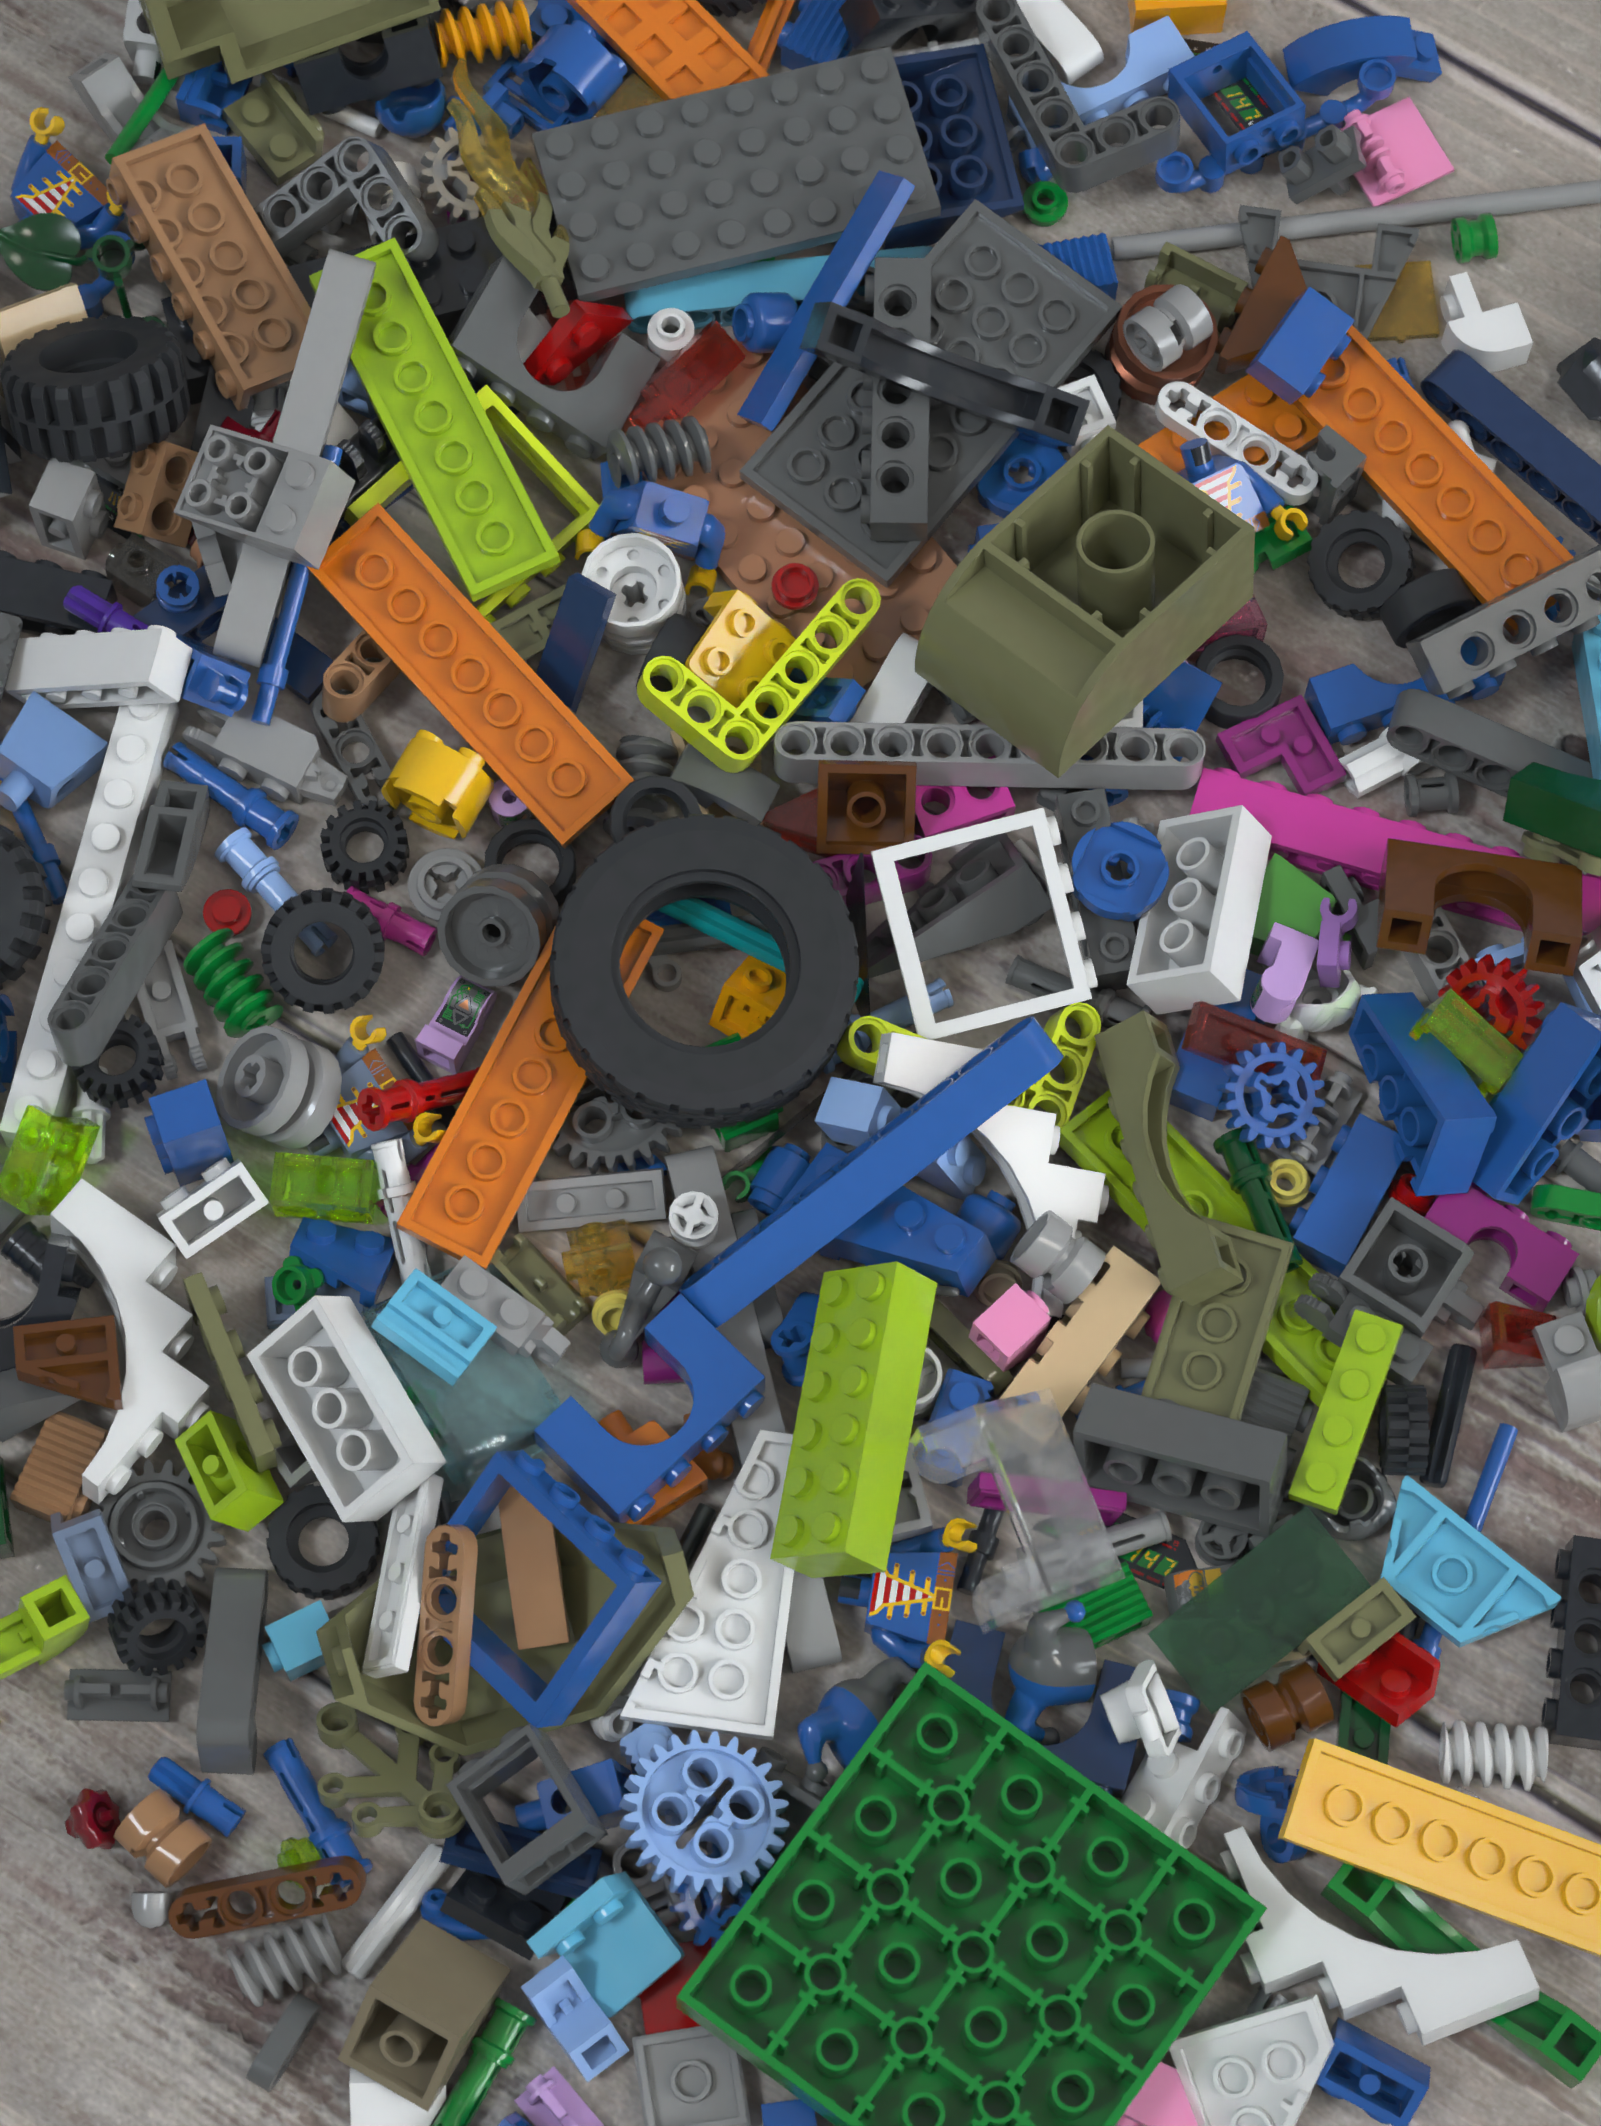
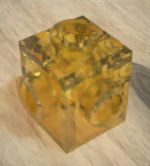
M624 1219L607 1223L590 1222L582 1225L579 1229L566 1232L570 1251L561 1252L567 1282L577 1280L582 1298L588 1296L599 1297L608 1291L629 1287L636 1264Z

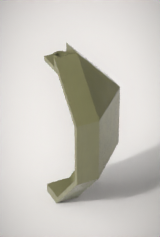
M608 1522L615 1530L614 1536L626 1548H631L641 1553L645 1557L642 1563L662 1583L564 1723L559 1726L538 1728L546 1733L603 1716L693 1598L694 1592L685 1557L674 1528ZM555 1527L570 1629L569 1643L518 1650L502 1529L479 1534L476 1536L478 1555L473 1613L548 1685L617 1585ZM453 1570L449 1576H457V1570ZM379 1580L316 1631L328 1671L334 1700L463 1756L471 1755L499 1746L500 1739L507 1732L520 1726H526L529 1723L470 1665L467 1706L462 1718L450 1725L432 1727L424 1724L418 1718L414 1709L420 1615L417 1622L409 1671L377 1679L363 1674V1663ZM446 1585L455 1594L454 1590L449 1585ZM442 1637L437 1641L435 1647L436 1657L441 1664L447 1665L453 1655V1648ZM449 1673L435 1675V1680L444 1679V1681H449L450 1675ZM439 1695L435 1696L434 1705L441 1707L442 1710L446 1709V1700L439 1698Z

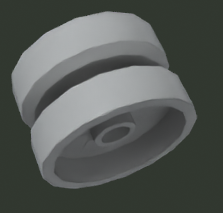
M267 1025L251 1029L236 1042L224 1061L218 1077L216 1096L219 1113L229 1126L259 1136L261 1139L281 1147L293 1150L307 1146L322 1134L335 1113L340 1099L342 1083L339 1062L330 1050L301 1040L297 1036L281 1029Z

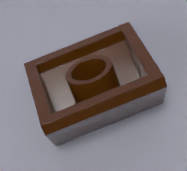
M819 760L816 853L871 854V851L914 841L917 763L901 761Z

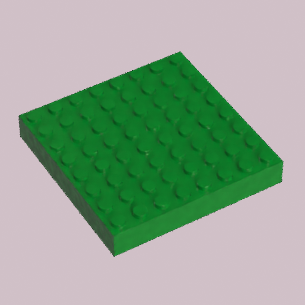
M924 1662L676 1996V2007L835 2126H1116L1255 1928L1267 1907L937 1669Z

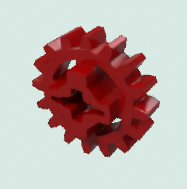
M1486 954L1478 963L1473 958H1470L1460 966V969L1456 968L1446 977L1449 984H1446L1438 991V996L1447 1002L1436 1010L1437 1015L1448 1017L1449 1023L1442 1031L1444 1034L1456 1033L1458 1039L1454 1047L1457 1050L1466 1044L1471 1047V1059L1476 1060L1484 1052H1487L1490 1063H1496L1503 1054L1508 1060H1511L1521 1052V1048L1527 1049L1536 1040L1533 1034L1541 1029L1543 1021L1535 1017V1015L1545 1008V1003L1534 1001L1532 997L1540 987L1538 983L1525 984L1523 980L1528 970L1522 968L1516 973L1510 971L1511 959L1507 957L1497 966H1495L1491 954ZM1487 980L1485 986L1475 984L1472 988L1468 986L1469 983L1474 981ZM1509 1030L1513 1031L1511 1035L1495 1037L1497 1031L1506 1034Z

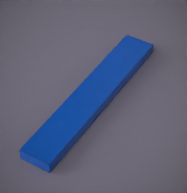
M878 171L797 310L789 328L782 336L737 414L751 424L773 432L818 356L799 349L814 304L818 302H833L844 307L847 306L914 191L915 186L908 180L897 175Z

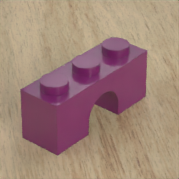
M1474 1182L1471 1183L1468 1193L1438 1195L1425 1215L1426 1219L1462 1240L1467 1245L1478 1240H1490L1502 1246L1508 1254L1510 1269L1499 1289L1540 1315L1579 1256V1253L1571 1249L1572 1244L1565 1237L1553 1231L1545 1233L1529 1223L1530 1219L1523 1211L1508 1204L1501 1206L1487 1197V1193Z

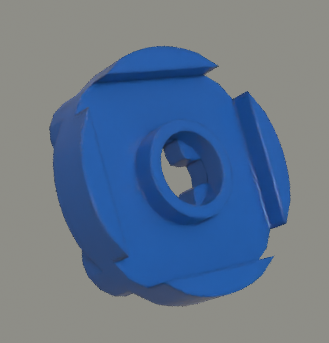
M1020 433L975 485L979 503L984 508L990 509L994 514L1005 518L1067 462L1066 458L1064 460L1063 455L1058 450V446ZM1020 466H1025L1029 468L1028 475L1033 480L1030 482L1025 481L1024 484L1016 483L1014 478L1009 476L1008 473L1009 471L1017 472Z
M1121 821L1113 822L1110 826L1102 827L1098 830L1094 828L1080 839L1072 856L1070 876L1074 889L1073 895L1087 909L1101 917L1113 920L1122 919L1128 922L1139 919L1143 913L1152 909L1158 903L1168 881L1169 866L1168 860L1166 862L1165 855L1161 850L1162 845L1150 831L1134 823ZM1119 861H1124L1128 864L1127 872L1132 876L1129 879L1114 880L1111 878V873L1106 870V866L1108 864L1116 866Z

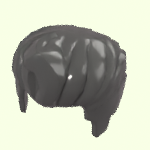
M1358 1456L1337 1515L1303 1504V1507L1310 1522L1323 1534L1344 1541H1360L1374 1534L1389 1520L1394 1519L1397 1502L1392 1488L1387 1483L1386 1476L1378 1468L1374 1467L1370 1461Z

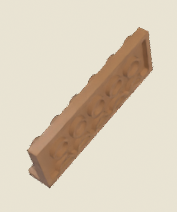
M205 123L113 157L109 178L106 180L109 196L115 205H122L128 216V226L132 237L138 244L143 243L150 255L149 261L154 276L159 282L165 281L172 294L171 301L175 313L181 321L187 320L194 333L193 340L199 355L204 360L209 359L216 371L215 379L221 394L226 399L231 398L236 409L240 411L248 407L251 395L291 380L311 308Z

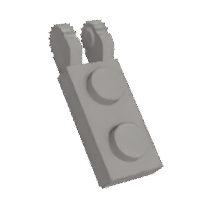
M168 940L137 992L145 1022L151 1027L153 1034L156 1035L164 1056L165 1065H163L167 1081L178 1078L176 1060L168 1046L169 1042L187 1038L190 1048L188 1053L191 1063L196 1067V1070L207 1069L197 1036L200 1033L172 940Z

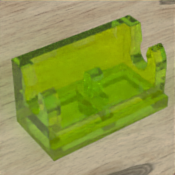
M1449 989L1429 1005L1409 1032V1035L1415 1041L1420 1038L1423 1032L1425 1034L1429 1032L1433 1034L1458 1060H1461L1483 1080L1478 1089L1484 1098L1489 1092L1494 1094L1502 1087L1523 1057V1054L1452 989Z

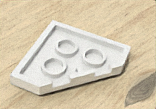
M1317 1994L1180 2035L1169 2051L1198 2126H1295L1329 2057L1334 2042Z

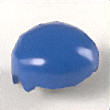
M436 78L432 84L424 88L412 89L406 87L392 91L388 97L375 102V115L387 130L396 135L408 138L424 137L441 124L446 108L445 86L439 78Z

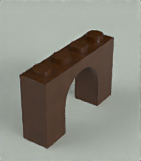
M1388 838L1379 880L1377 948L1425 954L1434 910L1454 902H1475L1499 909L1518 923L1524 935V969L1573 976L1582 941V870L1578 869L1577 866Z

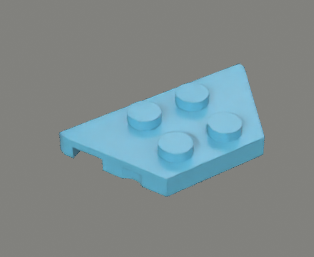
M1408 1475L1404 1477L1399 1491L1380 1579L1384 1577L1412 1611L1460 1648L1557 1606L1561 1599L1560 1595Z

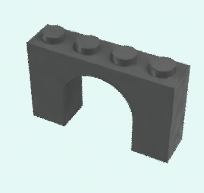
M503 255L490 265L450 334L448 341L468 380H474L483 387L487 384L507 407L513 406L527 416L526 420L534 428L546 433L552 432L566 442V448L573 454L581 458L595 460L606 453L607 439L610 431L622 429L661 358L622 332L605 345L580 389L560 391L539 383L524 367L517 347V334L520 323L539 290L534 289L529 280Z

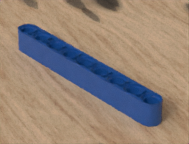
M1034 1016L1020 1021L696 1271L681 1285L679 1292L715 1328L721 1326L1048 1074L1061 1062L1064 1055Z

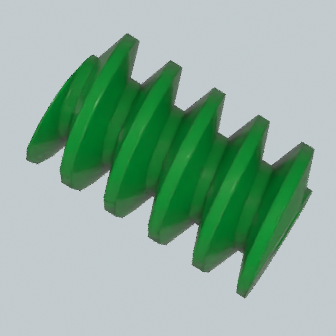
M223 928L209 934L192 948L184 960L183 967L187 974L194 976V985L197 990L204 992L203 997L207 1005L215 1007L214 1015L218 1021L225 1023L223 1028L227 1036L242 1038L251 1029L273 1024L281 1017L284 1009L282 1005L266 1007L274 997L273 991L271 989H265L260 992L255 991L263 983L264 977L258 973L246 977V974L254 966V962L251 958H245L236 962L235 959L244 950L243 945L236 942L226 946L225 944L234 933L232 929Z

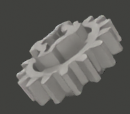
M467 124L462 135L459 136L457 131L450 127L444 135L445 141L436 136L429 146L432 152L426 151L420 163L427 168L422 169L418 176V181L430 184L422 196L424 200L433 198L437 200L438 203L433 211L436 215L442 213L445 209L449 211L450 224H455L459 217H465L467 221L485 216L488 209H499L503 201H514L519 192V189L512 184L518 182L521 177V171L510 169L517 156L515 153L504 155L502 149L506 140L501 138L495 143L489 140L490 129L485 128L481 135L477 136L474 135L472 125ZM458 150L456 161L448 160L446 164H441L447 155ZM470 177H471L472 179H477V181H476V182H471V181H470ZM494 188H498L497 193L492 198L481 202L483 192H492Z

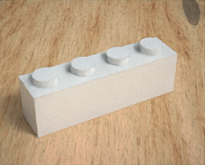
M150 625L144 630H129L117 627L113 628L111 632L94 633L87 630H78L74 635L42 633L40 637L19 638L4 691L24 704L33 691H35L59 709L179 702L193 649L176 638V633L173 630L160 625Z

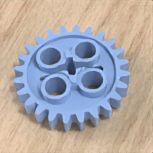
M692 1730L687 1738L686 1745L682 1743L676 1734H673L667 1742V1751L657 1743L653 1745L649 1752L651 1761L641 1757L634 1767L638 1775H629L624 1785L631 1793L625 1794L622 1797L619 1807L632 1813L622 1818L620 1828L635 1830L625 1844L626 1849L641 1847L643 1852L636 1865L641 1867L652 1862L656 1866L651 1878L653 1882L658 1881L665 1874L671 1877V1893H674L683 1882L689 1884L691 1899L697 1897L702 1886H707L712 1900H716L722 1892L723 1884L726 1885L733 1895H736L742 1888V1879L753 1886L760 1878L758 1868L769 1871L775 1862L771 1854H779L785 1844L776 1835L784 1834L789 1827V1822L776 1816L784 1813L789 1804L786 1800L773 1798L783 1783L782 1781L767 1782L765 1776L772 1767V1764L768 1762L756 1767L752 1761L757 1749L753 1747L741 1755L737 1752L738 1738L735 1736L730 1740L727 1747L720 1745L718 1731H713L707 1743H702L698 1732ZM690 1771L703 1773L708 1778L710 1786L704 1788L694 1785L689 1780L687 1773ZM725 1780L731 1781L732 1788L720 1800L712 1815L706 1818L685 1848H677V1840L689 1828L697 1813L704 1809ZM740 1803L749 1810L751 1819L744 1820L735 1817L730 1811L729 1804ZM667 1809L674 1812L679 1819L680 1825L668 1826L659 1819L657 1811ZM708 1841L715 1844L720 1850L721 1857L714 1859L705 1856L700 1851L699 1842Z

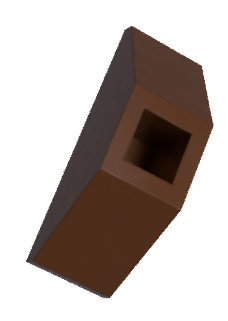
M1280 236L1274 250L1265 247L1254 270L1255 273L1260 275L1254 289L1244 288L1234 309V312L1240 316L1233 330L1225 326L1218 339L1214 352L1219 355L1217 372L1225 375L1247 368L1295 299L1307 289L1288 238Z

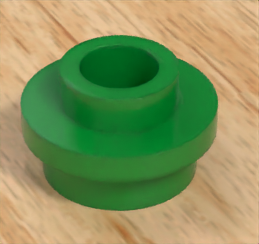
M1039 181L1030 185L1023 194V212L1037 226H1052L1059 222L1067 212V194L1056 183ZM1040 198H1048L1052 200L1053 203L1050 205H1042L1037 200Z

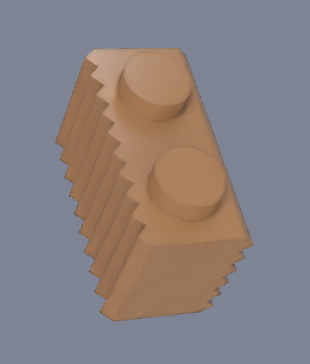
M62 1411L48 1417L10 1495V1501L14 1507L50 1523V1515L61 1512L64 1521L88 1513L93 1501L82 1492V1474L104 1444L109 1433L108 1430Z

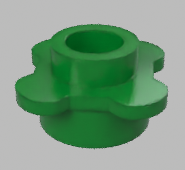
M289 1256L283 1261V1267L278 1269L273 1277V1295L277 1301L284 1305H294L297 1311L315 1296L317 1288L323 1286L324 1275L319 1268L311 1269L304 1265L299 1256ZM297 1280L301 1282L300 1289L297 1288Z

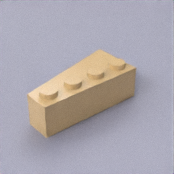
M1113 1246L1091 1283L1071 1303L1064 1313L1063 1319H1059L1036 1350L1037 1353L1033 1358H1029L991 1409L982 1426L1029 1461L1032 1460L1040 1448L1049 1453L1066 1430L1059 1425L1060 1421L1069 1410L1078 1415L1090 1389L1087 1385L1097 1372L1103 1377L1109 1374L1123 1354L1116 1349L1117 1345L1125 1335L1134 1340L1151 1317L1144 1309L1161 1284L1159 1278Z

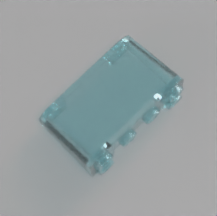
M455 1266L431 1277V1279L441 1285ZM392 1297L361 1311L365 1324L404 1389L407 1388L416 1401L417 1404L414 1407L428 1431L430 1432L434 1429L443 1446L439 1449L447 1461L442 1467L455 1487L464 1483L468 1491H470L496 1451H520L523 1449L530 1457L542 1451L536 1444L534 1429L561 1405V1402L531 1356L526 1358L516 1353L513 1357L489 1339L472 1363L459 1377L455 1385L451 1386L371 1328L375 1318L383 1311Z

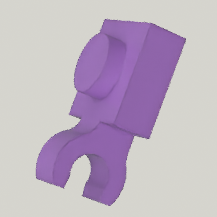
M1323 898L1320 904L1322 921L1317 956L1320 987L1340 988L1341 970H1350L1351 941H1343V935L1351 930L1358 921L1357 902L1355 899H1349L1347 912L1337 916L1331 913L1330 898Z

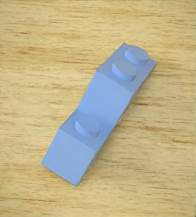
M831 1076L815 1122L832 1141L858 1147L907 1108L900 1107L884 1087ZM967 1135L916 1176L954 1198L965 1200L968 1195L974 1192L975 1187L980 1185L984 1178L986 1156Z

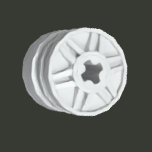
M640 533L618 534L600 543L587 557L582 575L617 594L601 639L613 650L630 655L647 654L658 633L670 617L675 613L686 617V594L680 566L672 551L658 539ZM641 598H643L645 600V603L642 604L638 601ZM629 601L635 603L633 607H629Z

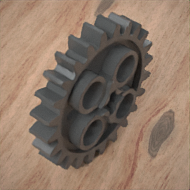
M592 1082L589 1087L581 1089L574 1105L580 1107L575 1112L570 1110L555 1139L556 1142L553 1149L559 1158L570 1152L569 1161L575 1169L587 1159V1166L591 1174H596L602 1163L607 1165L610 1173L617 1172L619 1163H626L629 1171L636 1170V1159L640 1157L651 1166L655 1164L651 1151L658 1148L665 1153H669L671 1150L666 1136L670 1135L681 1138L683 1133L680 1127H676V1123L667 1121L665 1125L647 1118L642 1120L632 1119L631 1111L617 1102L608 1103V1093L606 1091L603 1093ZM596 1119L606 1121L605 1127L601 1131L594 1134L584 1132L585 1126L590 1121Z

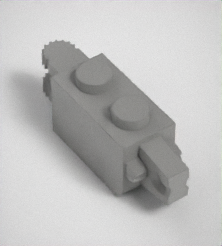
M245 702L241 710L234 712L232 717L199 705L196 712L207 722L222 728L216 737L189 725L183 732L182 737L196 748L214 756L218 769L235 781L242 782L246 778L260 785V789L267 796L280 802H285L286 799H289L301 805L306 797L336 807L349 784L348 776L322 759L314 734L272 715L270 726L254 723L251 721L255 706Z

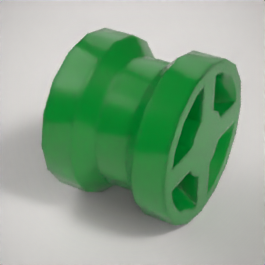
M1490 212L1480 214L1475 220H1467L1464 217L1452 219L1451 242L1458 264L1468 263L1473 257L1481 256L1485 260L1497 258L1499 247L1498 234L1494 217Z

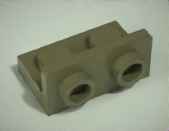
M271 71L261 74L259 87L223 109L222 118L236 136H242L244 146L276 186L289 180L322 157L325 134L321 124L313 115H306L297 104V98L291 86L283 79L279 81Z

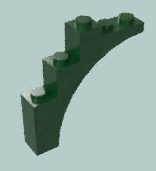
M1532 762L1510 778L1503 821L1601 858V780L1567 773Z

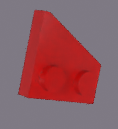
M574 300L569 306V313L559 318L523 365L539 383L555 386L629 326L633 319L622 307Z

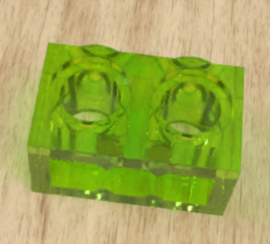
M275 1152L269 1198L274 1215L279 1217H306L315 1220L373 1224L378 1186V1173L375 1161Z

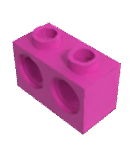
M995 755L988 757V759L996 758ZM916 785L914 831L916 835L926 838L1012 816L1015 814L1016 806L1008 787H985L992 795L986 799H976L968 793L969 789L976 786ZM929 802H939L947 810L942 814L933 815L926 812L923 806Z

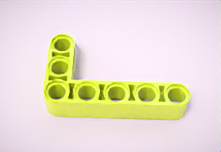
M860 578L849 580L842 585L737 709L682 663L669 656L655 657L647 663L637 684L638 698L648 710L717 767L730 773L744 771L775 737V733L780 726L787 723L868 628L880 607L881 597L879 590L870 581ZM850 598L857 599L865 606L866 613L855 614L846 607L845 600ZM827 633L833 637L837 647L827 649L820 646L816 641L815 634ZM793 667L802 670L806 675L807 682L802 684L792 682L787 677L785 669ZM657 675L664 676L671 682L673 690L668 692L658 691L652 686L650 678ZM760 702L771 704L776 709L777 717L773 719L762 717L757 712L755 704ZM693 706L705 709L710 716V721L698 723L692 720L687 709ZM737 737L743 740L748 752L744 754L733 753L726 746L725 739Z
M1082 1002L1070 1004L1050 1016L1044 1028V1031L1064 1055L1059 1063L1064 1069V1083H1058L1053 1080L1049 1072L1007 1104L1033 1110L1035 1106H1039L1046 1112L1057 1114L1055 1125L1060 1128L1069 1122L1096 1046L1094 1036L1101 1031L1099 1014L1095 1008ZM864 1016L847 1026L836 1051L840 1059L850 1067L874 1076L881 1034L893 1032L919 1038L925 1037L878 1017ZM1067 1017L1073 1018L1080 1025L1081 1035L1079 1039L1073 1038L1067 1032L1065 1027ZM857 1030L863 1031L870 1037L872 1042L870 1053L863 1052L856 1046L854 1035Z

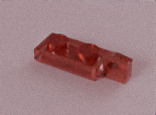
M711 321L646 383L647 386L640 391L645 401L628 416V420L633 426L638 425L644 430L649 423H658L660 420L665 422L669 419H682L737 367L746 356L719 322Z

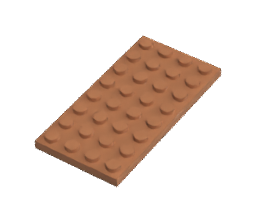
M735 339L631 411L621 430L626 435L628 428L638 425L644 431L646 425L656 422L662 428L664 422L669 419H675L679 424L683 417L692 415L697 419L699 424L705 429L708 437L712 460L711 473L704 474L699 462H694L693 476L686 477L681 466L676 465L675 479L668 480L663 469L660 468L657 472L656 484L710 501L707 513L714 515L725 528V540L719 563L715 570L732 590L738 589L752 597L762 611L773 620L786 626L795 639L800 636L842 585L849 580L856 578L866 579L876 586L881 597L877 613L868 628L826 676L829 678L854 679L867 691L892 647L903 633L919 640L935 600L957 568V565L935 539L931 537L893 583L886 588L740 479L739 471L773 433L751 424L737 415L772 353H751L740 341ZM801 383L776 428L809 391L803 383ZM643 471V472H642L643 481H648V479H647V477H646V475H645V473H644V471ZM800 563L806 565L814 571L818 578L819 592L817 598L810 606L804 609L790 610L784 608L776 602L772 595V578L777 570L787 564ZM850 598L845 600L846 607L855 614L866 613L865 606L857 599ZM827 633L815 634L816 641L820 646L827 649L837 647L833 637Z

